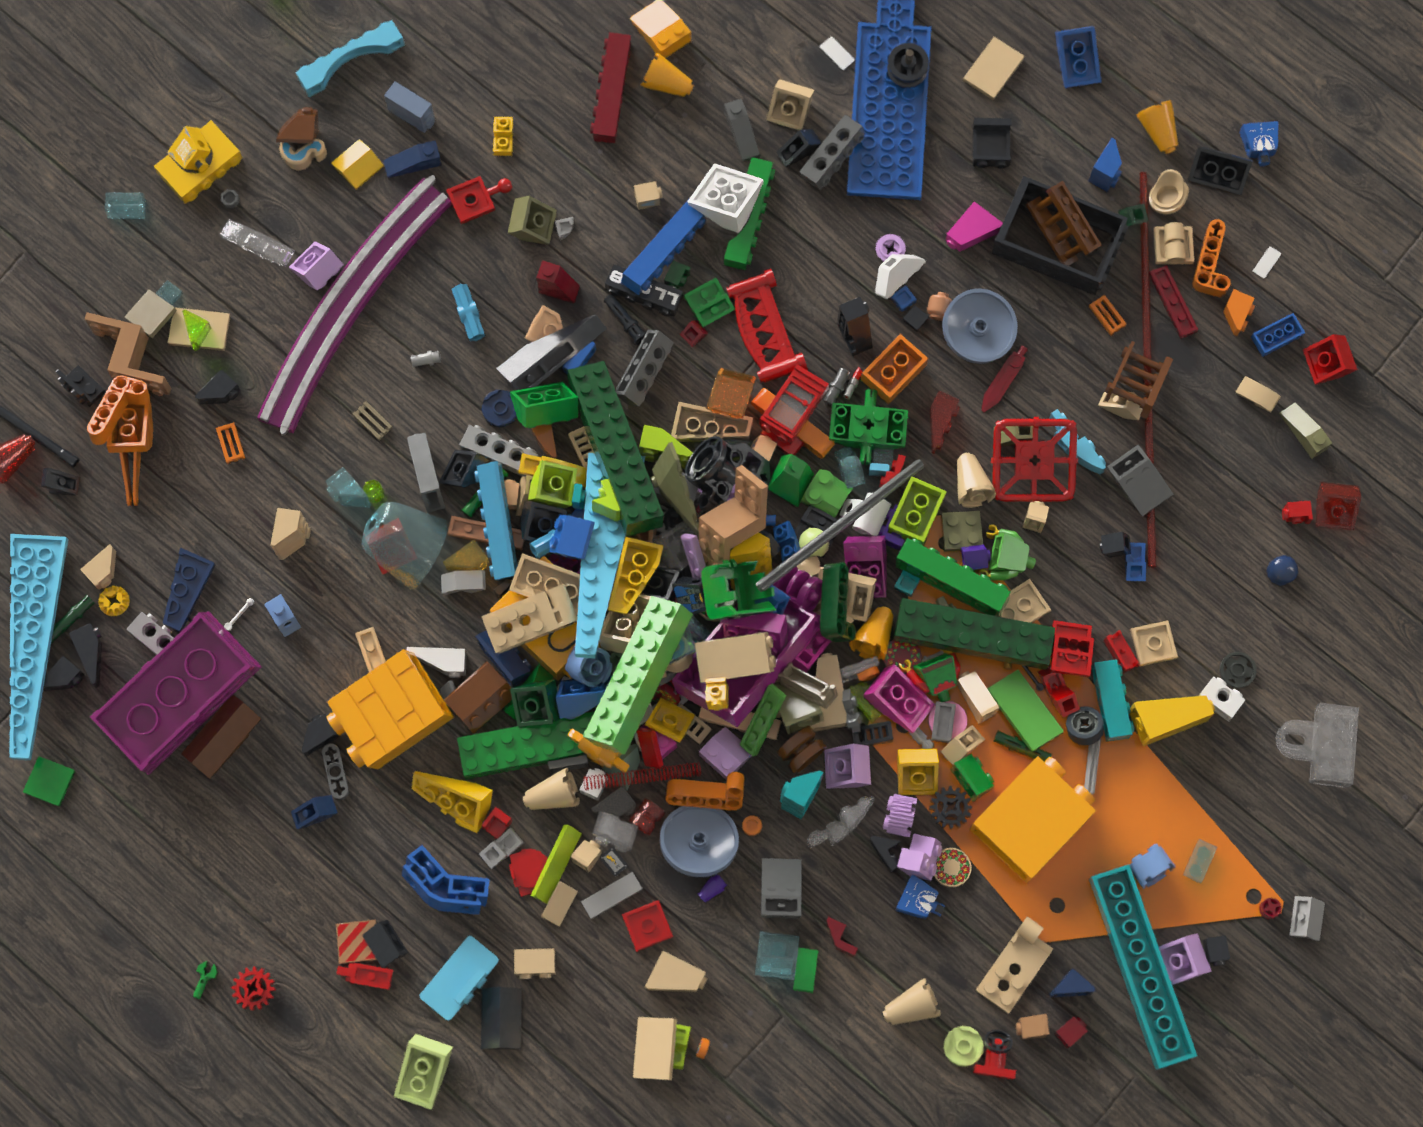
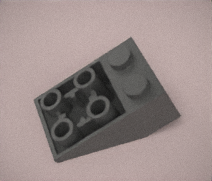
M1139 445L1107 466L1110 475L1142 517L1174 495Z
M762 858L761 918H801V859Z

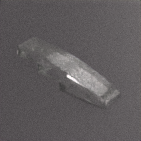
M228 220L220 234L223 239L254 252L258 257L285 267L295 252L292 248L232 220Z

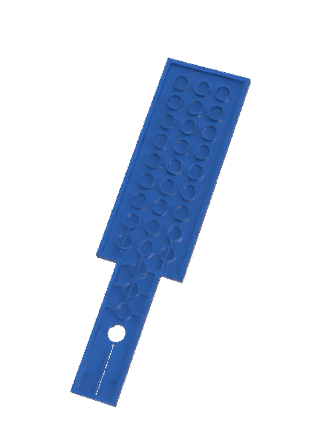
M878 0L876 23L858 22L852 119L863 126L866 134L862 142L854 147L852 154L849 156L847 195L921 200L929 66L925 80L913 88L897 86L891 81L887 72L889 55L900 44L913 43L919 45L925 50L928 58L930 56L931 27L913 26L914 0Z

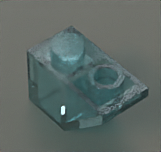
M842 448L834 452L842 480L847 489L865 484L862 464L853 448Z

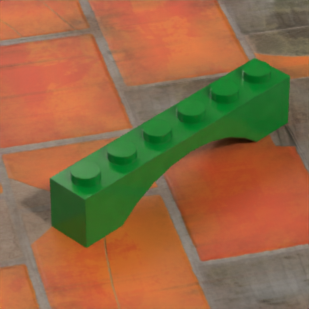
M751 157L747 174L763 179V184L748 223L735 238L728 242L724 257L725 266L746 270L747 264L751 265L753 254H750L752 247H756L758 238L755 237L756 230L760 231L762 220H759L760 215L764 214L767 203H764L765 197H769L771 186L768 185L775 176L776 170L773 169V162Z

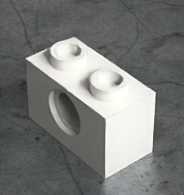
M1213 676L1199 696H1207L1208 700L1213 702L1214 711L1229 722L1245 699L1242 698L1243 695L1239 691L1231 690L1227 687V683L1221 678L1216 679ZM1218 694H1224L1227 699L1226 702L1220 701Z

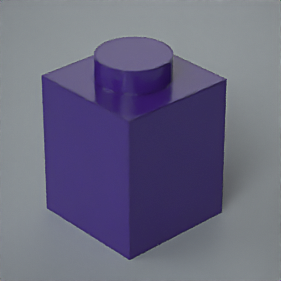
M984 544L961 547L963 566H969L973 570L988 568L991 555L990 550H987Z

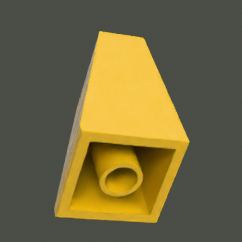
M1207 696L1138 701L1130 707L1129 716L1144 747L1207 722L1214 714L1215 708L1213 702L1208 700Z

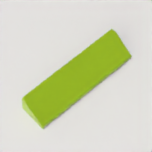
M568 824L563 826L530 896L548 904L582 833Z

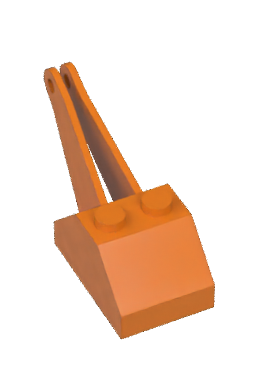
M150 400L142 406L128 403L107 440L108 452L120 454L127 506L132 505L128 452H134L133 503L134 506H138L141 452H147L152 447L153 420Z

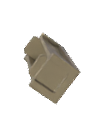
M790 662L783 673L778 675L781 686L825 709L838 696L835 685L832 684L831 686L794 667Z

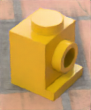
M705 679L708 709L721 710L728 708V685L726 679Z

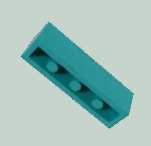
M1117 659L1095 662L1091 666L1099 710L1104 723L1106 742L1129 739L1132 732H1134V725L1129 720L1130 706L1125 701L1124 696L1126 695V686L1122 683L1120 677L1122 676V667L1118 665Z

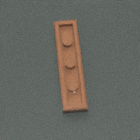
M456 516L451 517L448 536L489 544V540L485 539L483 528H486L485 522ZM512 528L515 549L523 550L525 540L522 539L521 530Z

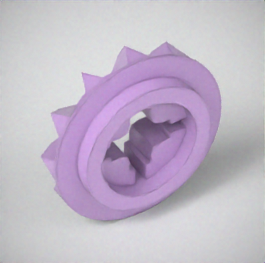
M885 235L876 244L877 256L883 262L892 254H905V244L896 235ZM893 243H894V249H893V250L896 251V252L891 251V252L887 255V248H885V247H888V248H889V247H891V246L893 245Z

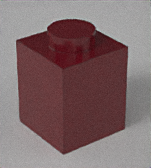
M1073 1016L1054 1034L1068 1049L1088 1031L1085 1029L1087 1026L1079 1017L1076 1019Z

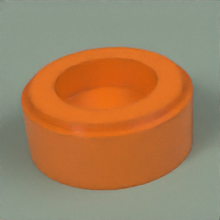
M756 816L746 817L742 824L744 833L749 836L759 834L762 829L761 820Z
M701 1039L696 1057L705 1058L710 1044L708 1039Z

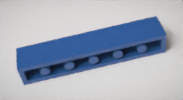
M687 201L623 272L621 283L638 295L643 290L647 291L652 284L651 281L661 275L663 267L665 265L669 266L674 259L673 256L683 250L686 241H691L696 234L695 231L705 225L707 221L705 219L706 216L690 206Z

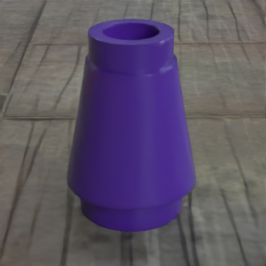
M716 874L709 878L698 895L704 902H707L723 892L727 884Z

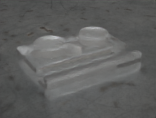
M877 656L842 668L840 671L842 683L857 678L858 673L875 666L879 669L880 663Z

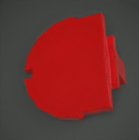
M530 848L522 849L521 852L509 855L512 863L509 865L515 888H519L521 897L532 893L548 860L542 852Z

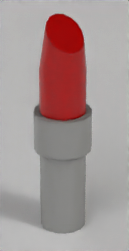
M860 367L856 369L853 377L850 378L848 387L843 395L846 399L851 398L855 388L858 386L863 372Z

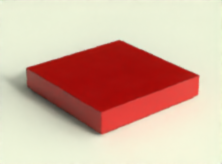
M659 900L622 914L636 952L673 938Z

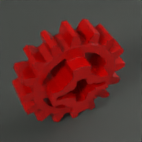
M253 966L252 971L249 968H245V974L239 972L240 978L233 979L237 984L236 986H231V989L236 990V993L232 996L239 998L236 1003L238 1005L243 1003L242 1008L244 1009L250 1006V1010L254 1011L255 1006H257L261 1010L263 1003L267 1006L269 1005L268 998H274L271 992L276 991V989L271 987V985L275 981L269 980L270 973L264 975L265 970L263 968L259 972L255 966ZM254 976L253 979L245 981L246 978ZM263 979L266 983V990L262 986ZM256 985L258 990L252 992L250 986ZM241 987L244 988L245 991L244 998L241 994ZM262 996L260 1000L252 1002L255 998Z

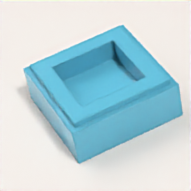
M871 463L869 467V475L886 476V472L889 471L888 464Z

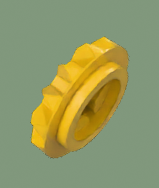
M112 585V587L105 588L100 594L98 603L100 609L106 615L118 616L127 610L130 599L128 593L122 587ZM117 595L116 599L120 602V604L113 603L112 605H110L111 602L108 600V598H114Z

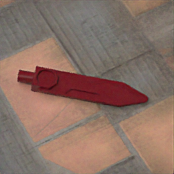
M1021 346L1018 352L1014 351L984 394L982 412L988 411L999 403L1024 365V355L1028 350L1025 346Z

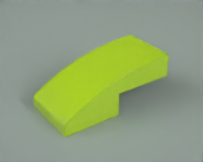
M676 1025L673 1068L683 1070L690 1027Z

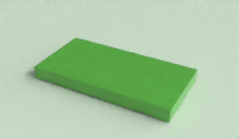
M1019 670L987 688L1001 712L1031 752L1036 751L1063 734L1064 730Z

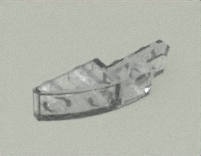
M864 796L857 800L858 804L852 807L847 805L839 810L841 813L837 816L840 821L839 823L833 821L826 825L827 829L821 832L816 830L809 834L810 838L807 839L809 848L811 849L828 840L830 846H833L847 837L864 820L874 803V797L868 798Z

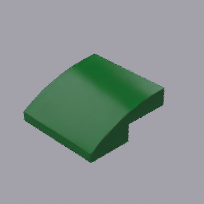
M717 277L683 295L702 327L735 310Z

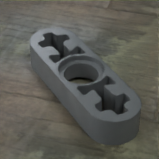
M327 744L322 750V756L330 792L335 799L343 800L349 795V787L341 752L335 744ZM329 749L337 751V753L334 754V760H339V763H332L331 757L329 755H326L327 753H329ZM333 767L341 769V774L338 777L330 775ZM332 781H339L342 789L345 788L342 791V795L335 793L338 787L336 782L332 784Z

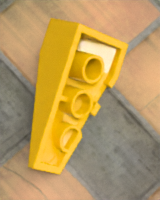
M625 537L608 611L628 614L657 569L663 545Z
M417 771L413 773L412 790L429 803L434 802L442 808L441 812L445 815L448 813L455 818V822L459 826L476 833L479 832L491 807L493 790L473 782Z

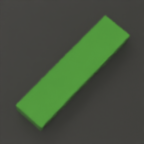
M774 684L768 685L739 744L752 757L757 756L787 696Z

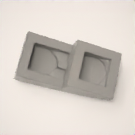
M509 828L496 841H493L480 852L479 855L493 869L523 845L524 842L512 828Z

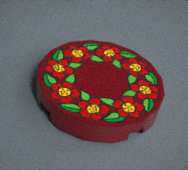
M893 640L888 644L887 655L883 661L886 667L896 665L899 668V664H901L903 668H908L905 660H909L911 662L910 668L914 669V665L921 663L922 654L918 645Z
M666 683L657 687L652 701L658 703L660 698L676 706L681 701L680 695L678 693L676 695L674 689Z

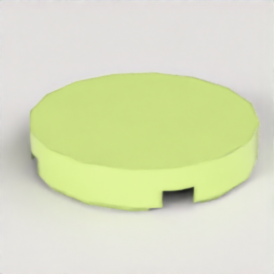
M960 1026L947 1034L943 1048L950 1062L957 1066L966 1067L973 1065L980 1059L983 1054L984 1044L976 1030L971 1027Z

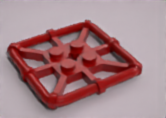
M1033 417V419H1003L995 423L991 463H993L992 485L996 492V500L1004 502H1063L1074 498L1076 463H1078L1079 459L1077 458V423L1074 420L1039 419V417ZM1006 426H1033L1032 441H1019ZM1039 426H1065L1050 441H1038ZM1001 431L1015 443V457H1001ZM1070 431L1069 457H1054L1055 444ZM1033 455H1037V458L1040 459L1036 465L1029 462ZM1000 463H1015V475L1000 488ZM1054 463H1069L1068 490L1054 477ZM1019 479H1031V494H1005ZM1037 479H1050L1064 494H1037Z

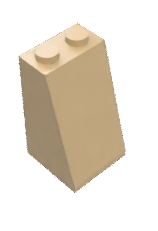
M768 632L695 643L701 683L705 682V679H729L773 672L774 667H776V660L771 654V648L773 647L772 637L768 635Z

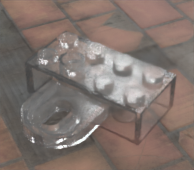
M1319 703L1315 707L1314 722L1290 720L1278 729L1276 734L1277 748L1284 756L1290 759L1311 761L1309 783L1349 788L1353 785L1359 707ZM1286 734L1301 735L1304 737L1305 743L1303 745L1289 744L1286 742L1285 736Z

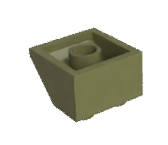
M531 196L516 198L508 234L523 241L548 245L550 244L557 210Z

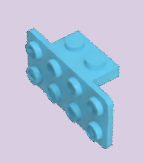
M468 936L421 992L420 998L443 1018L451 1020L464 1003L467 1005L474 997L473 992L485 984L487 975L499 961L498 957L475 938Z

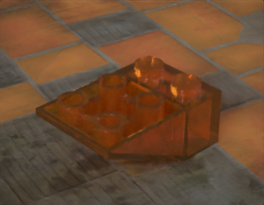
M720 368L706 409L715 414H727L735 419L743 418L753 395L756 377Z

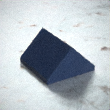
M1071 969L1052 990L1050 998L1091 995L1095 992V987L1077 971Z

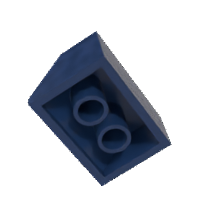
M487 630L475 636L480 648L512 688L517 687L529 677L532 666L526 659L522 660L518 656L520 651L517 647L498 654L495 653Z

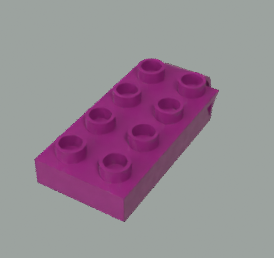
M797 566L773 584V586L791 597L783 612V615H786L788 643L782 652L775 657L776 667H774V671L726 679L728 685V708L709 710L706 703V683H701L695 652L690 666L686 670L678 672L672 679L676 693L735 727L742 723L761 700L768 685L775 683L779 673H783L787 664L794 660L820 628V615L813 612V610L821 600L822 580L818 577L810 576L807 571L799 570ZM736 603V605L734 606V608L736 609V611H738V604H737V603ZM734 618L723 619L705 641L723 639V621Z

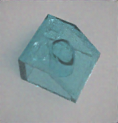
M344 467L325 481L328 486L326 490L335 503L339 501L342 506L367 508L371 506L367 494Z
M760 931L755 975L794 980L799 936Z

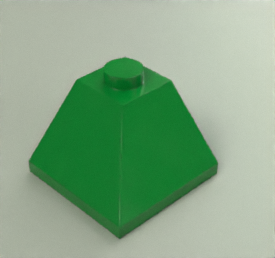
M782 455L770 479L768 490L792 505L799 507L814 473L806 462L795 455Z

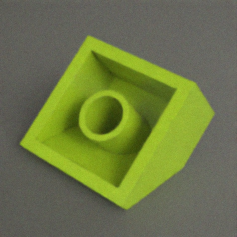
M541 460L531 481L528 501L562 509L572 506L577 468Z

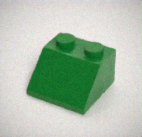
M970 754L955 762L951 771L974 802L993 789L994 780L989 773L983 771L981 768L983 765L979 758H974Z

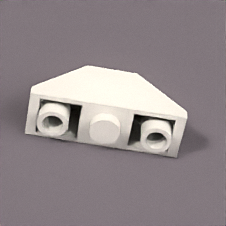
M892 254L879 266L875 289L876 295L885 299L894 295L895 291L905 284L926 261L915 255Z

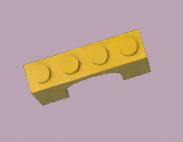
M212 120L200 129L213 153L212 162L207 170L199 173L185 172L169 155L154 166L157 174L185 204L193 201L202 190L208 189L212 182L217 178L223 177L228 169L237 166L242 159L240 151Z

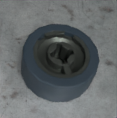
M1083 706L1080 707V710L1069 714L1067 717V732L1073 742L1087 746L1096 743L1102 737L1104 723L1102 715L1098 710Z

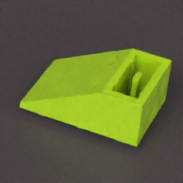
M644 425L639 451L641 456H645V461H658L668 443L672 442L680 460L681 468L685 469L693 452L664 429Z

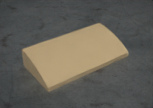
M522 553L509 590L531 597L565 584L576 615H578L580 574Z

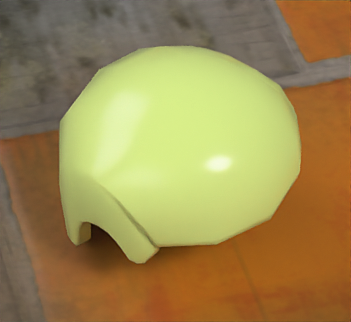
M809 528L804 531L799 539L800 548H803L823 531L818 528ZM829 542L810 555V557H822L828 551Z

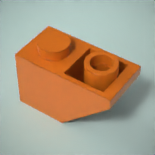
M1233 289L1223 312L1233 335L1238 336L1240 331L1244 332L1248 321L1245 319L1247 315L1251 316L1255 305L1252 304L1254 297Z

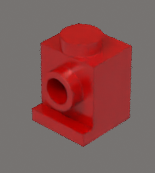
M1311 501L1288 502L1284 509H1282L1283 520L1292 522V524H1300L1304 521L1305 524H1309L1313 520Z

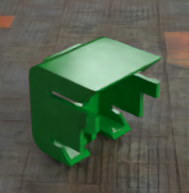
M730 559L729 561L723 560L722 564L703 568L701 577L706 612L711 620L745 617L777 611L769 601L755 604V600L775 596L774 587L768 588L763 592H760L756 587V583L765 577V572L751 575V571L755 570L758 561L737 564L734 559ZM734 579L736 591L729 592L727 580ZM737 600L738 611L732 605L718 607V604Z

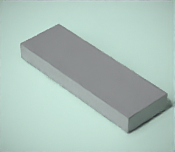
M631 872L581 901L590 918L593 919L643 889L634 873Z

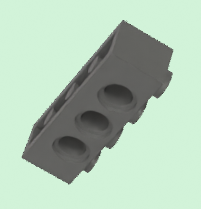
M844 115L800 170L802 178L819 190L826 186L834 172L841 168L842 162L852 154L854 147L864 139L866 133L863 126L847 115ZM849 137L848 140L842 141L843 138ZM838 151L836 155L831 156L832 152ZM821 166H826L825 169L819 170Z
M647 330L615 389L618 398L627 405L640 407L645 400L649 388L653 385L657 373L661 370L664 360L671 352L674 342L659 330Z

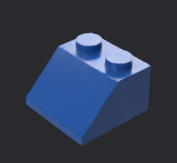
M1111 138L1095 163L1089 178L1090 183L1106 192L1109 191L1110 187L1114 188L1122 173L1120 170L1122 162L1114 138Z
M559 515L554 526V536L549 543V552L569 559L585 560L595 522L568 515Z

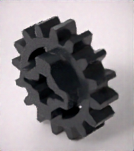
M949 786L948 791L943 787L941 788V794L935 792L934 795L937 799L931 798L930 802L934 804L929 807V810H934L931 818L937 817L935 823L942 822V828L946 825H949L950 830H952L953 825L960 828V822L966 824L967 820L965 817L971 816V813L967 812L972 809V806L967 804L971 799H965L966 792L960 794L959 787L955 791H953L952 786ZM952 795V796H956V797H955V798H947L946 796ZM938 802L942 806L941 813L938 811ZM957 802L953 810H950L947 813H945L948 805L951 806L952 804ZM961 802L963 803L964 807L963 813L959 808V804ZM954 817L956 820H947L946 818Z

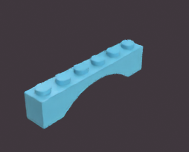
M392 20L384 22L375 30L367 31L362 37L349 41L347 45L341 48L334 49L329 55L319 57L314 63L301 67L296 72L298 80L307 95L311 97L324 90L333 73L350 59L368 53L390 54L404 46V40Z

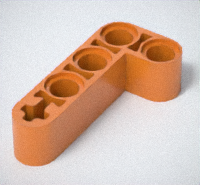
M1219 219L1212 220L1206 230L1192 283L1196 291L1216 297L1224 296L1230 287V279L1227 276L1214 272L1226 227L1225 223ZM1217 229L1216 236H1213L1214 230ZM1207 245H1213L1215 249L1211 250ZM1203 262H1209L1211 266L1207 267ZM1202 278L1206 283H1200L1198 279ZM1221 283L1225 288H1219L1216 284Z
M117 376L114 378L87 426L93 444L102 445L106 443L128 403L142 406L149 402L150 395L145 382L127 376Z
M731 772L727 775L726 783L672 779L667 783L666 802L675 806L738 810L742 807L744 775L740 772Z

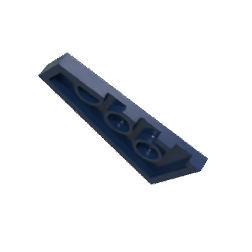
M180 548L163 625L178 632L183 630L216 565L214 562Z

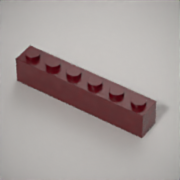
M609 32L608 39L604 41L606 55H602L601 66H603V72L599 73L598 83H601L600 89L596 90L598 105L594 106L593 117H595V123H591L590 134H593L594 141L616 143L631 49V35Z

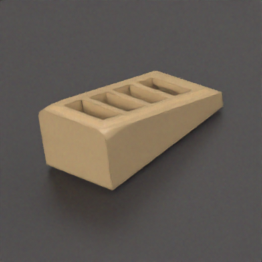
M583 426L570 432L568 437L582 466L587 468L588 461L585 462L584 459L588 458V453H594ZM583 435L585 436V437H583V438L578 439V440L575 441L576 438H579V437H581V436H583ZM584 442H588V444H586V445H584V446H582V447H580V448L578 447V445H580V444H582V443H584ZM590 448H591V450H592V451H590V452H588V453H586V454H584V455L581 454L582 452H584V451H586V450H588V449H590Z
M682 704L679 705L680 708H682V709H684V710H686V711L692 713L690 710H688V709H687L686 707H684ZM695 715L686 735L700 745L712 729ZM696 722L698 725L691 732L689 729ZM701 727L704 728L701 734L697 737L695 734L698 732V730Z

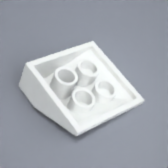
M714 164L688 200V204L721 227L739 233L748 221L762 187L763 179Z

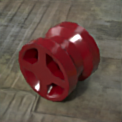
M1267 898L1259 906V912L1265 919H1273L1280 914L1282 909L1281 903L1276 898Z

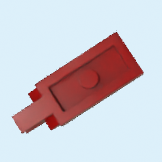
M349 963L348 968L338 966L336 974L345 976L346 981L352 984L390 990L394 970Z

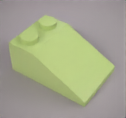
M415 1034L408 1042L394 1097L432 1109L453 1047Z

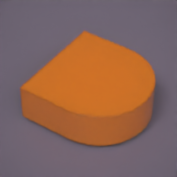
M877 666L858 673L857 676L860 681L867 682L877 677L880 671Z

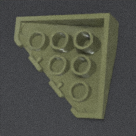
M670 442L652 469L653 477L650 478L654 488L658 487L660 494L699 537V522L697 523L695 507L692 499L689 498V489L685 476H682L680 460L673 443Z

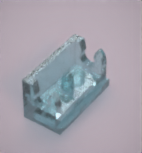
M105 193V212H107L108 219H145L146 198L143 193Z

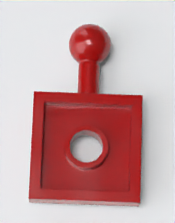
M481 176L449 188L446 192L460 223L463 224L495 211L490 196L499 192H510L512 183L508 179H501L497 186L486 189ZM473 196L476 198V201L468 204L466 198Z

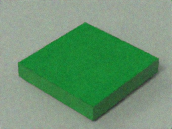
M38 756L23 793L60 807L76 771Z

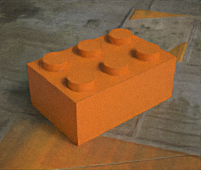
M899 334L862 372L861 381L871 390H876L878 392L877 395L889 405L927 366L928 358L904 336Z

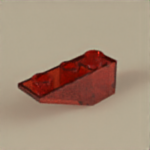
M940 390L930 409L931 451L933 454L936 449H941L945 441L942 437L944 433H949L953 424L950 421L953 416L957 417L961 408L958 406L959 399Z

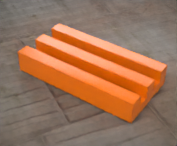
M1105 295L1089 305V308L1110 336L1127 325ZM1102 301L1113 314V316L1116 318V320L1119 322V325L1116 324L1111 315L1101 304ZM1096 305L1107 318V320L1110 322V324L1113 326V329L1106 321V319L1103 317V315L1100 313V311L1097 309Z
M235 423L217 427L216 430L226 463L230 464L232 461L236 462L239 459H246ZM229 428H232L240 453L236 455ZM223 430H225L228 443L232 452V457H229L228 451L221 432Z

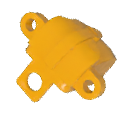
M571 729L567 734L571 740L578 743V748L587 755V758L601 767L606 766L611 769L614 766L624 773L629 769L630 765L619 758L621 754L595 746L574 729Z

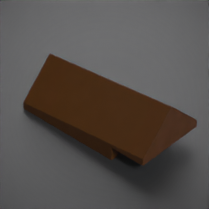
M232 695L181 755L211 779L250 736L249 733L260 722L261 718L244 702Z

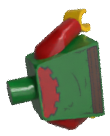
M942 650L943 654L914 665V669L910 668L911 662L909 660H905L908 668H903L899 664V669L903 673L907 672L906 676L923 693H928L932 696L937 695L939 702H946L951 699L948 690L957 686V679L961 669L955 653Z

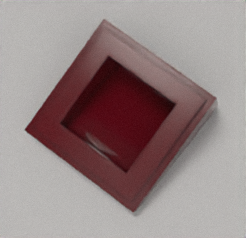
M694 320L685 327L680 336L691 347H694L708 332L698 321Z

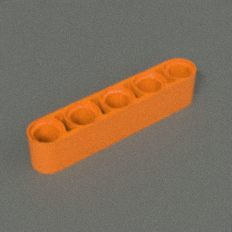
M762 388L751 401V405L761 414H764L775 398V395ZM780 400L770 417L792 430L801 418V415ZM808 420L797 435L804 442L803 446L821 459L835 445L826 434Z

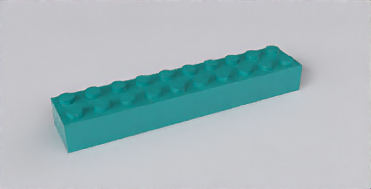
M1130 865L1089 878V882L1155 1070L1196 1057L1197 1054Z

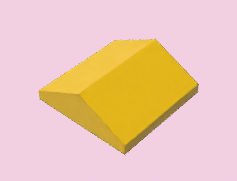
M360 140L332 162V165L355 189H358L384 167L373 151Z
M660 698L645 726L681 742L695 715Z

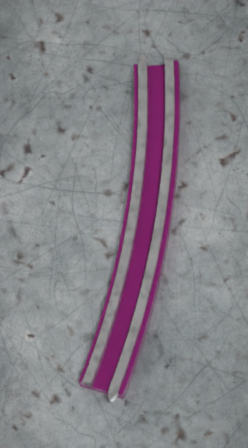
M434 175L428 178L424 177L395 206L362 244L331 285L304 326L278 372L257 416L259 421L280 428L283 436L287 432L294 433L321 376L361 311L404 255L451 206V201L448 197L432 186L436 180Z

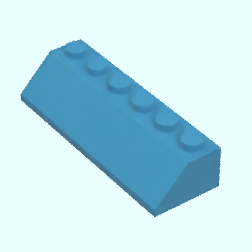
M493 461L477 466L478 471H475L476 482L480 483L481 489L478 490L479 501L483 502V509L480 510L482 520L486 521V528H483L485 539L489 540V546L486 547L488 558L492 559V565L489 566L490 574L495 580H503L514 577L518 564L502 464L499 461Z

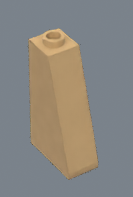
M832 653L822 654L817 660L815 678L831 686L832 684L835 685L838 696L827 709L821 707L824 721L810 726L815 732L847 726V714L842 702L844 689L837 655H832Z

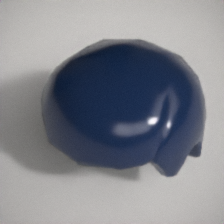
M1287 555L1276 557L1267 567L1268 578L1272 583L1279 586L1291 583L1299 573L1297 563L1292 557Z

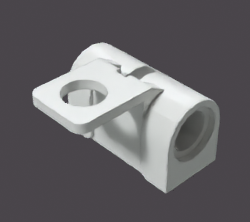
M867 493L866 498H868L873 493ZM847 499L842 507L840 516L843 517L847 514L846 510L849 505L853 504V509L863 500ZM883 499L858 518L852 528L862 536H877L891 504Z

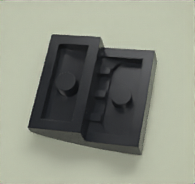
M809 505L795 530L798 542L800 535L807 529L818 528L825 531L838 519L813 505ZM836 536L829 541V548L831 547Z

